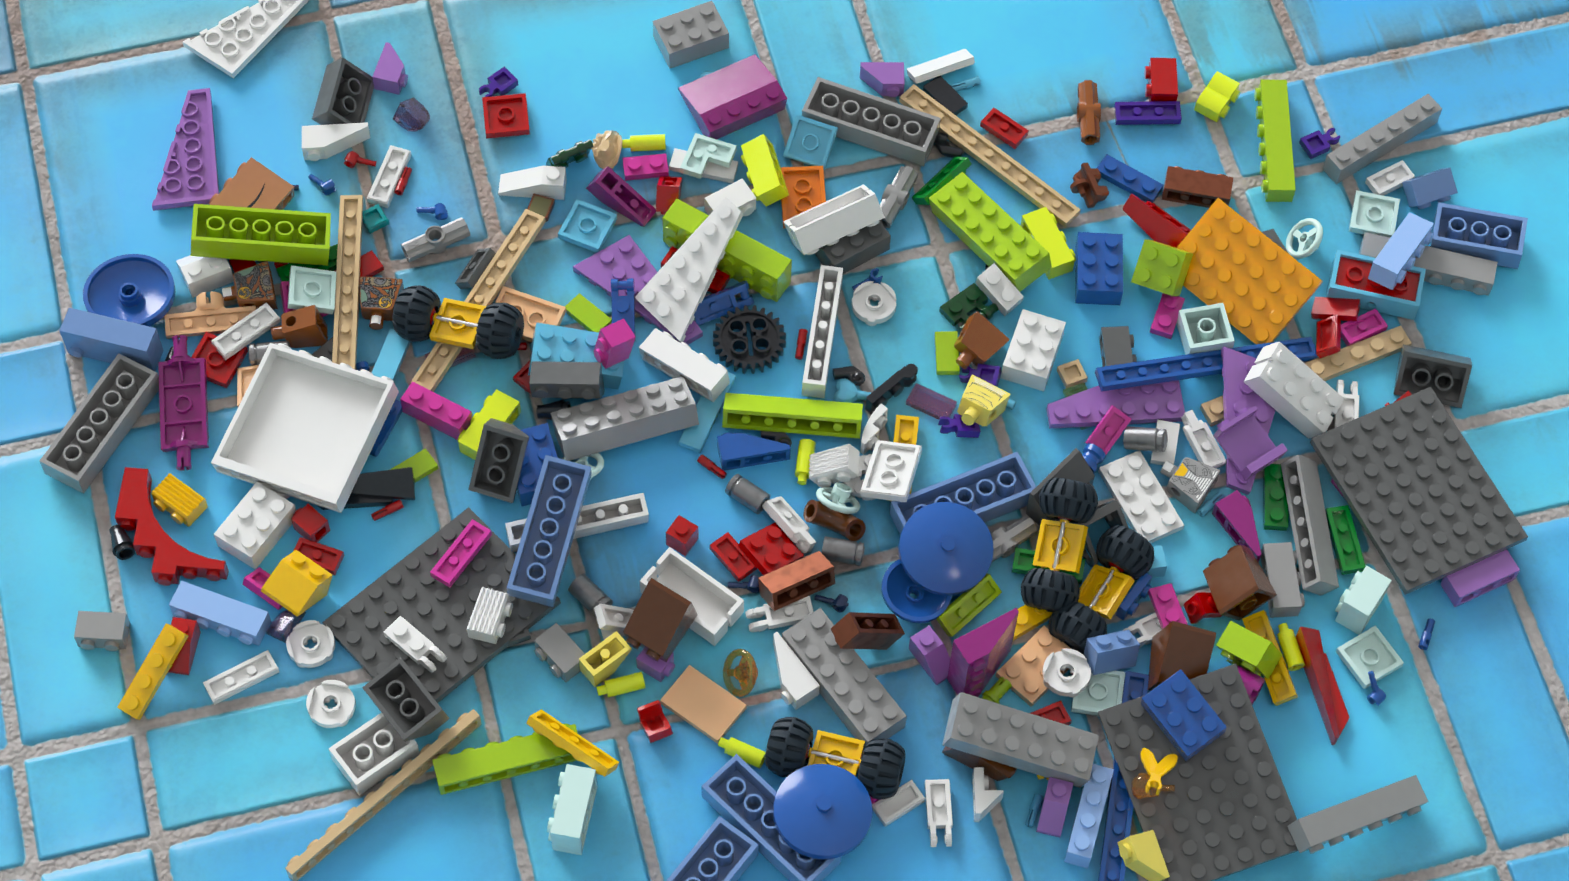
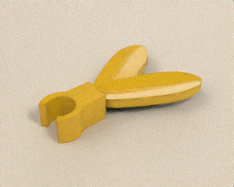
M1142 748L1141 761L1150 776L1145 791L1148 793L1150 787H1154L1157 789L1156 795L1158 796L1162 787L1161 777L1175 767L1178 756L1176 754H1169L1157 764L1153 753L1147 748Z

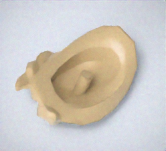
M607 130L604 134H596V139H593V148L591 149L594 159L600 168L604 169L609 166L613 169L618 163L622 148V137L614 130Z

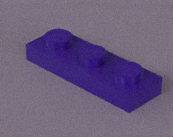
M1180 101L1115 102L1114 104L1116 125L1181 124Z

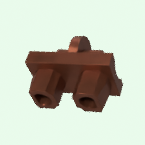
M1082 163L1081 169L1073 177L1074 182L1070 186L1072 193H1079L1084 198L1088 208H1094L1098 201L1105 200L1109 195L1107 186L1098 185L1101 179L1099 169L1090 168L1088 163Z

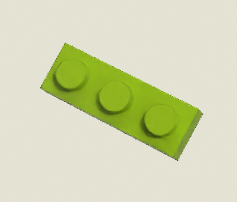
M986 573L984 578L975 587L962 593L936 620L947 636L953 637L999 596L1002 591L991 575Z

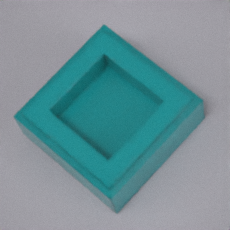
M379 204L363 211L362 223L370 234L389 225V220Z

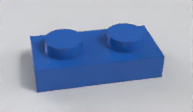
M1146 573L1138 579L1118 607L1116 613L1118 618L1124 621L1128 614L1132 616L1139 607L1138 601L1141 597L1145 599L1149 595V589L1152 588L1150 586L1151 575Z

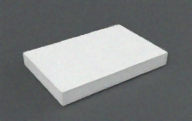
M877 440L860 490L861 497L907 502L922 454V446Z

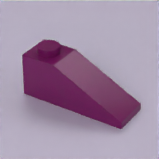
M609 166L598 172L586 187L603 204L642 227L656 213V209Z
M1236 490L1216 502L1212 514L1236 545L1250 548L1259 563L1261 550L1252 507L1248 498L1244 495L1242 496Z

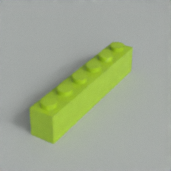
M1261 79L1259 87L1255 88L1254 99L1258 101L1256 119L1260 120V124L1257 126V137H1261L1258 153L1263 159L1260 162V174H1264L1261 192L1265 193L1266 202H1292L1296 188L1287 80Z
M725 393L722 427L860 439L863 404Z
M564 724L578 734L575 724ZM533 732L532 735L525 737L514 736L508 741L501 743L490 742L485 747L477 749L466 748L461 753L453 755L442 754L432 761L440 794L443 795L577 760L566 750L556 747L544 735Z

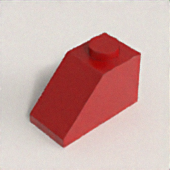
M660 176L656 194L657 212L665 215L676 199L680 200L682 177Z
M173 617L171 625L189 637L168 672L189 675L201 631L197 620Z

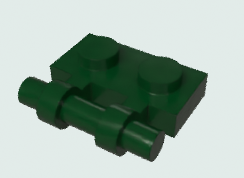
M590 139L585 142L579 141L574 144V147L557 151L556 155L548 158L546 166L567 168L568 164L573 161L579 163L587 159V155H589L591 148H593L592 141Z
M973 283L940 306L939 312L953 326L961 322L963 324L959 327L961 332L969 315L975 311H978L989 320L999 309L995 303L988 307L984 306L988 303V297Z

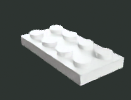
M1140 450L1099 467L1098 472L1114 500L1117 499L1124 517L1132 530L1141 534L1150 543L1183 530L1184 524Z

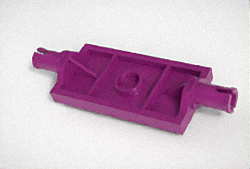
M175 335L172 337L174 355L168 361L158 362L161 450L163 452L177 451V470L185 471L184 467H186V470L192 469V449L209 448L205 358H191L187 355V336L180 335V339H178V336Z

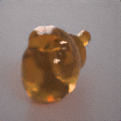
M1139 773L1131 782L1132 794L1137 799L1159 797V795H1156L1157 789L1154 787H1150L1148 793L1145 791L1147 782L1150 779L1148 773ZM1162 785L1160 791H1175V785Z

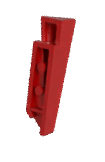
M1134 194L1129 196L1123 206V211L1156 242L1177 248L1191 231V229L1150 201L1145 203Z
M1299 627L1296 639L1305 663L1304 670L1331 744L1335 745L1350 717L1327 655L1323 652L1319 630Z

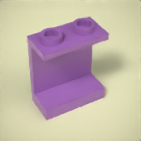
M1256 405L1249 410L1247 407H1244L1235 414L1236 418L1231 421L1228 418L1217 425L1218 430L1213 435L1245 481L1280 459L1288 451L1283 443L1276 447L1253 416L1258 410Z

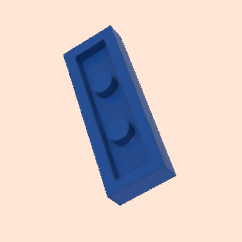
M1106 154L1097 167L1101 173V178L1130 194H1134L1145 202L1150 201L1153 203L1163 190L1164 185L1108 154Z

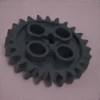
M744 305V311H740L738 307H735V314L727 311V318L721 316L720 323L715 324L716 331H713V346L715 347V354H720L719 361L726 360V367L733 364L734 372L739 367L742 368L743 374L746 373L747 369H750L752 374H754L755 368H759L761 372H764L765 365L771 369L772 361L778 363L779 356H783V348H786V333L784 332V325H779V317L773 319V312L766 315L764 307L760 312L757 311L756 305L753 306L752 310H748L747 305ZM746 323L750 324L753 356L749 355ZM757 327H762V328H764V329H763V330H757V329H755V328H757ZM739 329V330H741V331H740V332H734L733 330ZM758 347H765L766 349L760 350ZM736 349H742V350H744V351H742V352H737V351H735V350H736Z

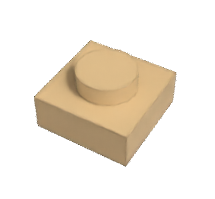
M1079 359L1057 367V372L1066 389L1087 382L1088 377Z

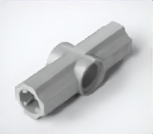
M901 166L892 184H888L884 190L880 207L885 218L881 219L880 222L885 228H890L899 210L904 209L910 195V190L918 178V173L910 166Z
M461 217L441 227L430 226L425 231V234L402 243L401 248L407 261L412 262L430 253L440 254L444 252L448 245L469 237L470 231L465 220Z
M1024 516L1007 528L1000 527L991 534L994 548L992 562L999 557L1006 558L1015 552V548H1018L1020 544L1037 534L1038 530L1030 517Z

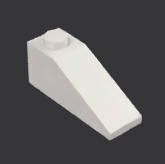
M368 122L302 126V152L304 160L317 161L328 159L370 139Z
M539 166L501 174L498 195L532 198L533 194H538L556 200H564L567 183L566 167Z
M776 632L773 634V646L782 691L781 696L787 705L791 704L797 710L819 695L820 685L781 635Z

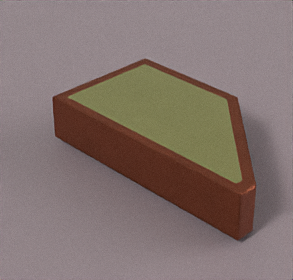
M533 194L528 210L544 216L547 222L554 207L555 199Z

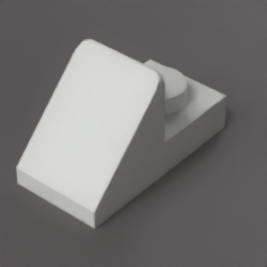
M599 604L594 607L597 623L604 640L616 631L621 636H625L623 631L634 609Z
M974 767L972 774L974 822L982 820L1002 800L1004 794L1003 790H988L989 779L988 776H984V767Z

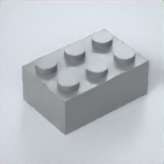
M713 1L653 21V37L669 69L729 48V32Z

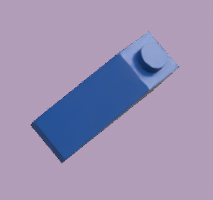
M727 432L717 436V449L721 468L724 471L790 460L791 448L788 444L740 432Z

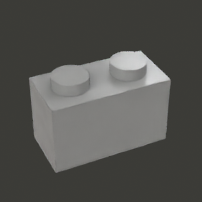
M78 611L74 638L78 647L86 650H93L94 648H105L109 651L126 649L130 621L126 613Z
M557 623L534 640L536 656L542 662L546 661L550 665L549 668L556 678L561 677L565 682H568L580 672L579 658L585 655V653Z

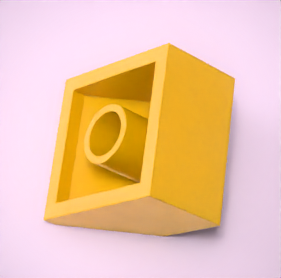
M295 550L279 562L261 588V592L298 617L327 596L333 575Z

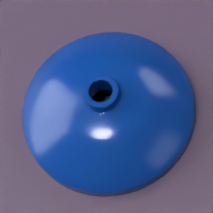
M900 559L889 566L882 579L881 592L885 604L896 616L908 622L926 623L933 621L947 609L952 596L936 595L917 586L905 573ZM910 594H915L917 598H912Z

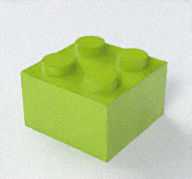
M1145 239L1131 282L1171 296H1180L1193 253Z
M1231 620L1216 644L1222 651L1220 655L1225 657L1227 662L1232 665L1235 663L1238 666L1241 665L1245 669L1269 679L1283 655L1271 641Z

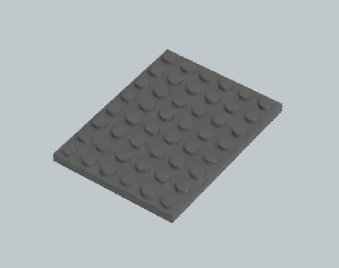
M1431 387L1311 438V445L1405 595L1518 545L1528 538L1526 532Z
M468 507L322 623L331 629L334 638L373 679L401 657L438 703L509 646V642L524 633L527 627L530 629L561 604L560 598L557 596L554 607L509 596L510 602L513 603V609L510 617L506 616L505 632L502 638H498L497 644L469 638L467 626L481 588L485 587L507 593V584L516 554L491 530L492 536L450 588L431 577L430 571L472 519L490 529ZM399 616L403 617L428 638L447 657L444 662L437 660L431 653L426 657L436 667L433 673L421 664L418 665L384 636V631Z
M1236 663L1190 679L1227 728L1223 735L1187 762L1141 705V699L1144 696L1098 711L1143 832L1154 830L1170 875L1169 878L1162 881H1214L1298 851L1287 827L1296 821L1297 818ZM1142 748H1147L1153 753L1157 764L1169 754H1176L1178 756L1175 767L1161 777L1162 787L1158 796L1156 795L1157 789L1154 787H1150L1148 793L1145 791L1150 776L1141 761Z

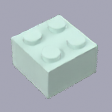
M1223 303L1179 310L1177 328L1185 355L1221 350L1223 346L1227 348L1234 347L1235 340Z
M1368 566L1365 567L1362 573L1357 571L1349 589L1344 591L1339 600L1340 603L1335 610L1338 612L1335 621L1360 635L1382 602L1391 579Z

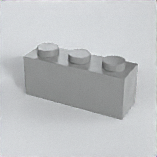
M1292 542L1263 544L1260 557L1262 570L1277 594L1267 601L1270 618L1298 616L1301 608L1304 607L1305 600L1304 594L1299 591L1301 575L1300 572H1296L1297 552L1296 550L1293 551Z

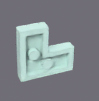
M695 133L681 164L680 173L701 179L708 162L729 168L737 151V146Z

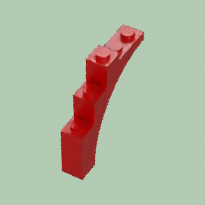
M125 467L115 519L117 524L121 525L120 527L124 530L132 531L136 529L133 546L137 555L144 558H152L154 556L151 571L154 581L160 585L169 586L171 584H179L180 576L188 579L201 577L211 581L227 580L229 570L225 561L206 558L190 552L176 543L162 529L152 510V478L149 470Z

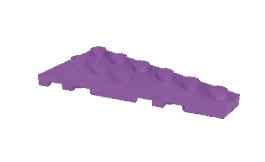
M210 88L188 90L181 111L182 116L179 124H177L176 135L168 152L163 168L164 173L157 187L156 198L152 203L153 211L194 206V204H209L212 196L216 193L219 194Z
M630 235L573 266L575 273L589 279L591 284L605 290L610 297L611 279L627 281V279L634 278L636 296L657 273L656 269ZM619 290V296H627V290ZM635 298V312L643 316L645 321L650 324L653 323L662 332H668L676 341L680 342ZM694 320L692 324H689L683 342L688 345L703 336V331Z
M1223 346L1221 357H1223L1222 377H1224V420L1228 418L1231 421L1236 418L1235 414L1244 407H1247L1249 410L1256 405L1258 410L1253 416L1268 435L1275 409L1244 383L1250 369L1256 365L1254 362L1257 358ZM1227 456V487L1249 495L1256 474L1245 481Z
M1179 380L1102 392L1098 385L1049 403L1046 408L1049 429L1097 426L1112 405L1132 419L1129 424L1157 423V420L1182 422L1181 417L1185 413Z

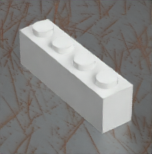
M655 328L639 346L642 360L672 378L683 376L688 388L712 402L718 398L730 383L728 371L723 365L713 363L703 353L698 354L686 343L676 341L668 332H661Z

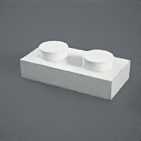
M1402 160L1367 177L1365 183L1373 194L1384 196L1402 187L1403 181L1415 178V175Z

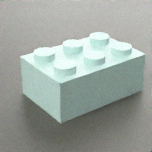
M567 764L565 772H561L559 776L558 786H560L559 795L555 794L553 809L555 811L554 818H549L547 832H549L548 841L552 842L553 850L582 855L598 788L596 769Z

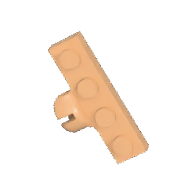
M210 291L211 303H209L206 292H203L196 297L197 308L195 311L166 314L164 316L166 338L170 339L175 335L180 338V335L187 337L201 336L206 332L221 334L257 308L256 306L225 308L224 298L221 293Z

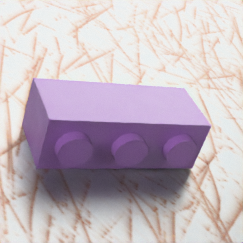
M1506 549L1444 577L1440 585L1454 607H1457L1515 580L1520 569Z

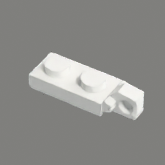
M1193 410L1185 412L1181 417L1184 424L1183 431L1198 461L1214 468L1224 466L1226 459L1207 423H1204L1202 420L1198 421Z
M782 496L765 501L762 508L768 513L769 517L777 523L792 542L796 543L798 549L804 554L810 552L817 542L810 535L809 526Z

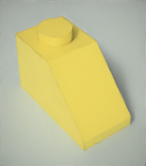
M616 631L579 658L580 671L596 687L617 670L632 648Z
M1154 830L1135 834L1117 842L1119 853L1123 858L1125 866L1148 881H1162L1170 877Z

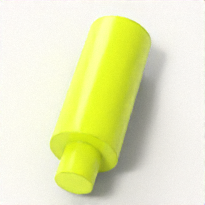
M665 134L630 136V139L622 140V148H631V152L666 150Z
M801 439L799 441L795 476L798 478L797 483L799 485H806L807 479H809V455L815 453L816 446L815 441L811 439Z
M1287 623L1278 625L1280 632L1277 634L1288 670L1296 671L1303 668L1305 663L1294 630L1289 629Z
M642 672L605 680L604 685L596 687L598 696L607 694L608 698L646 688Z
M721 737L718 746L725 749V754L732 757L737 754L746 763L759 769L762 767L765 761V751L733 737L729 740Z

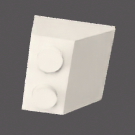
M189 255L176 260L192 298L197 297L200 293H207L234 282L232 270L227 259Z

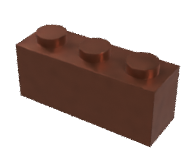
M1168 166L1162 200L1210 208L1216 199L1219 198L1229 206L1234 177H1228L1224 174L1206 173L1201 170L1183 169L1179 166Z
M820 551L759 577L760 596L776 611L834 585V566Z
M849 612L831 628L835 641L841 649L887 650L905 634L896 615L884 613Z

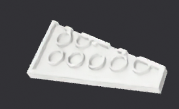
M258 0L259 3L250 8L246 6L219 21V25L212 29H205L199 32L200 35L190 40L188 38L183 41V46L234 79L309 0Z
M726 197L635 296L680 342L684 341L689 324H692L699 303H702L715 276V269L720 259H723L724 250L729 240L733 238L744 214Z

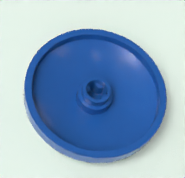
M125 254L103 262L92 271L84 285L83 301L87 312L151 326L168 313L173 305L176 289L171 272L161 261L143 254Z
M952 502L933 503L916 511L906 522L901 532L898 546L900 562L907 576L923 590L943 596L958 595L975 587L988 572L994 551L991 533L981 517L971 509Z
M814 764L796 770L782 782L775 796L773 818L780 837L793 850L810 858L833 859L850 853L863 842L871 825L873 809L867 789L855 775L838 766Z

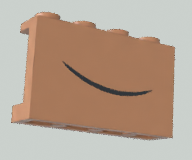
M251 157L246 163L243 162L239 166L237 174L233 178H229L225 182L222 191L212 196L209 205L283 210L294 197V186Z

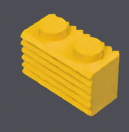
M171 473L151 492L154 506L161 512L165 510L169 512L171 518L179 525L184 523L190 527L208 508L204 497Z

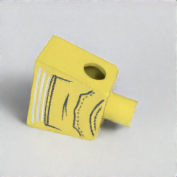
M972 375L963 393L957 412L962 415L961 419L964 424L973 425L975 422L984 427L1005 411L1011 394Z

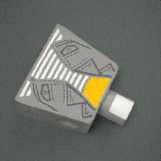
M1185 457L1178 467L1166 461L1160 473L1170 478L1166 489L1167 492L1190 511L1196 513L1216 484L1220 470Z

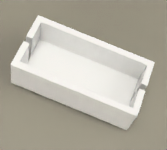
M863 184L783 222L792 244L803 255H812L818 252L820 247L834 245L839 242L840 238L846 235L853 236L859 233V229L866 226H875L880 222L879 220L885 217L876 194Z
M1280 341L1263 347L1254 362L1256 365L1252 366L1244 383L1308 439L1325 433L1333 420L1332 415L1337 413L1344 398Z
M670 547L658 559L656 567L652 566L640 580L641 594H643L650 579L653 578L692 602L697 612V617L689 628L713 646L727 633L728 626L732 627L744 613V600Z

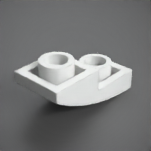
M880 404L875 409L864 428L860 453L863 455L869 449H874L876 441L880 440L879 432L888 421V408L883 404Z

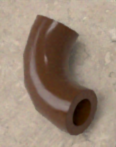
M810 500L804 508L803 516L806 522L832 530L851 541L859 540L865 533V523L852 514L834 511L816 500Z

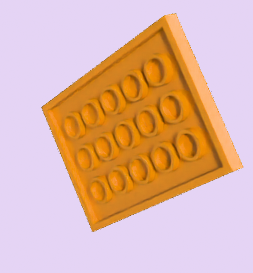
M1219 198L1216 199L1177 247L1178 249L1193 253L1183 286L1206 305L1223 303L1229 323L1255 344L1274 342L1323 283L1319 277Z

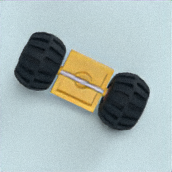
M421 285L403 289L398 295L393 309V327L402 338L411 342H421L430 338L431 341L474 349L477 343L478 349L492 359H506L513 356L520 347L524 332L522 313L508 303H494L482 306L444 298L441 304L439 296L433 290Z
M1065 478L1049 479L1040 491L1039 505L1042 513L1047 517L1060 521L1041 520L1033 565L1042 568L1029 570L1021 583V596L1024 604L1032 608L1048 610V612L1058 611L1071 604L1072 601L1078 602L1080 587L1077 579L1070 574L1060 572V570L1079 573L1088 527L1072 523L1089 522L1098 507V496L1093 486Z
M1113 526L1101 535L1097 544L1096 555L1103 566L1097 564L1093 566L1080 587L1078 602L1072 601L1071 604L1058 611H1053L1049 620L1050 634L1083 655L1087 638L1107 634V624L1102 617L1111 620L1135 582L1134 580L1144 576L1152 567L1154 561L1153 546L1145 537L1128 527Z
M785 717L778 719L773 724L767 743L765 763L767 768L780 777H788L796 770L807 766V764H829L841 767L857 776L858 772V779L863 783L871 798L886 799L893 797L897 793L906 755L904 748L897 742L887 738H878L869 741L865 746V741L818 730L812 748L813 729L805 721L797 717Z

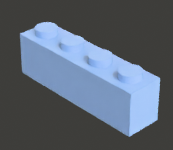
M1409 212L1373 261L1368 279L1393 290L1397 283L1401 284L1406 276V270L1410 271L1414 266L1416 257H1421L1425 248L1424 245L1430 244L1434 233L1431 232L1434 223Z
M184 581L180 582L169 604L174 617L197 620L200 628L214 629L224 637H236L247 645L253 643L259 646L271 623L268 611Z
M1093 764L1090 780L1083 787L1064 862L1088 869L1114 769Z

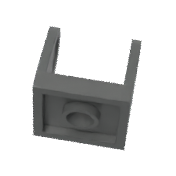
M1117 499L1100 504L1089 522L1072 523L1088 526L1104 517L1110 527H1128ZM1087 532L1082 557L1088 565L1093 567L1095 564H1098V558Z

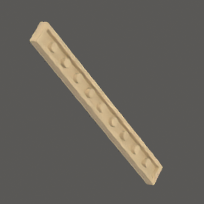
M915 84L900 96L899 102L902 105L941 118L939 133L947 134L951 142L959 148H963L964 152L1040 209L1047 207L1049 213L1053 214L1056 221L1065 228L1080 214L1081 209Z
M340 195L332 362L339 365L340 363H345L356 370L363 195Z
M525 209L464 302L488 306L493 303L546 223L544 216ZM437 342L412 381L434 392L463 347Z
M1400 325L1344 347L1338 353L1321 359L1317 358L1305 364L1320 378L1327 381L1401 352L1403 344L1411 346L1412 343ZM1223 396L1202 403L1200 406V410L1210 427L1224 421Z
M474 709L469 713L462 714L453 727L443 730L434 743L427 744L421 749L420 754L415 759L405 762L395 776L391 775L386 778L382 787L376 792H370L364 798L363 803L357 808H351L345 814L344 819L338 824H332L326 830L324 836L319 840H313L307 846L305 852L300 856H294L288 862L285 868L288 877L292 881H298L428 771L433 766V759H437L442 754H448L481 726L480 715Z

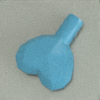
M840 379L836 383L837 392L834 394L833 400L853 403L857 399L866 401V397L872 392L861 391L852 381Z

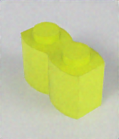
M1217 71L1199 96L1194 110L1215 122H1218L1221 117L1225 118L1230 110L1228 105L1231 101L1235 103L1241 93L1238 90L1240 83Z

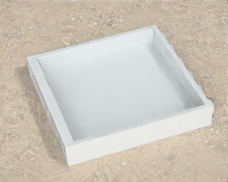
M270 343L211 464L219 473L252 484L258 481L273 491L342 513L399 391L394 381L389 377L382 376L380 378L364 369L358 371L345 363H340L339 365L323 356L317 358L304 350H299L298 352L285 344L280 343L276 345Z

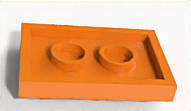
M823 166L780 167L789 196L781 199L783 221L826 202Z

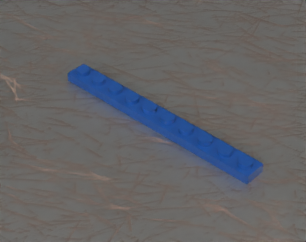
M1312 337L1280 341L1302 362L1311 361L1318 357ZM1276 342L1230 349L1257 358L1263 347ZM1221 350L1098 367L1095 370V375L1102 392L1222 374L1223 357H1221Z
M1126 671L1122 703L1148 694L1149 675ZM1115 757L1098 881H1124L1126 866L1123 858L1120 856L1117 842L1130 836L1133 805Z

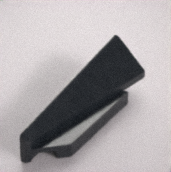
M407 467L360 474L344 509L387 506L393 503V499L415 500L413 468ZM318 506V507L321 508L322 510H330V509H327V508Z

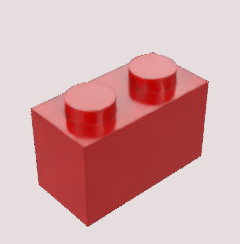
M1150 58L1149 66H1145L1144 78L1148 79V84L1145 87V97H1149V101H1177L1176 58Z

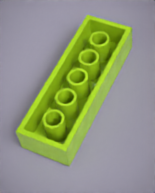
M963 172L929 197L932 213L989 267L995 263L1019 292L1052 267L1049 252Z
M676 199L662 218L663 241L669 247L673 246L679 249L709 215ZM736 230L733 238L729 240L724 250L723 259H720L716 268L729 274L730 279L733 278L738 282L747 281L749 289L759 292L766 299L778 302L791 283L792 259Z
M194 204L191 256L328 265L331 213Z

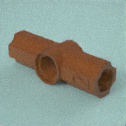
M1084 80L1082 83H1078L1079 103L1077 105V121L1080 122L1081 142L1086 145H1094L1100 141L1099 122L1101 119V104L1098 103L1097 83H1094L1092 80Z

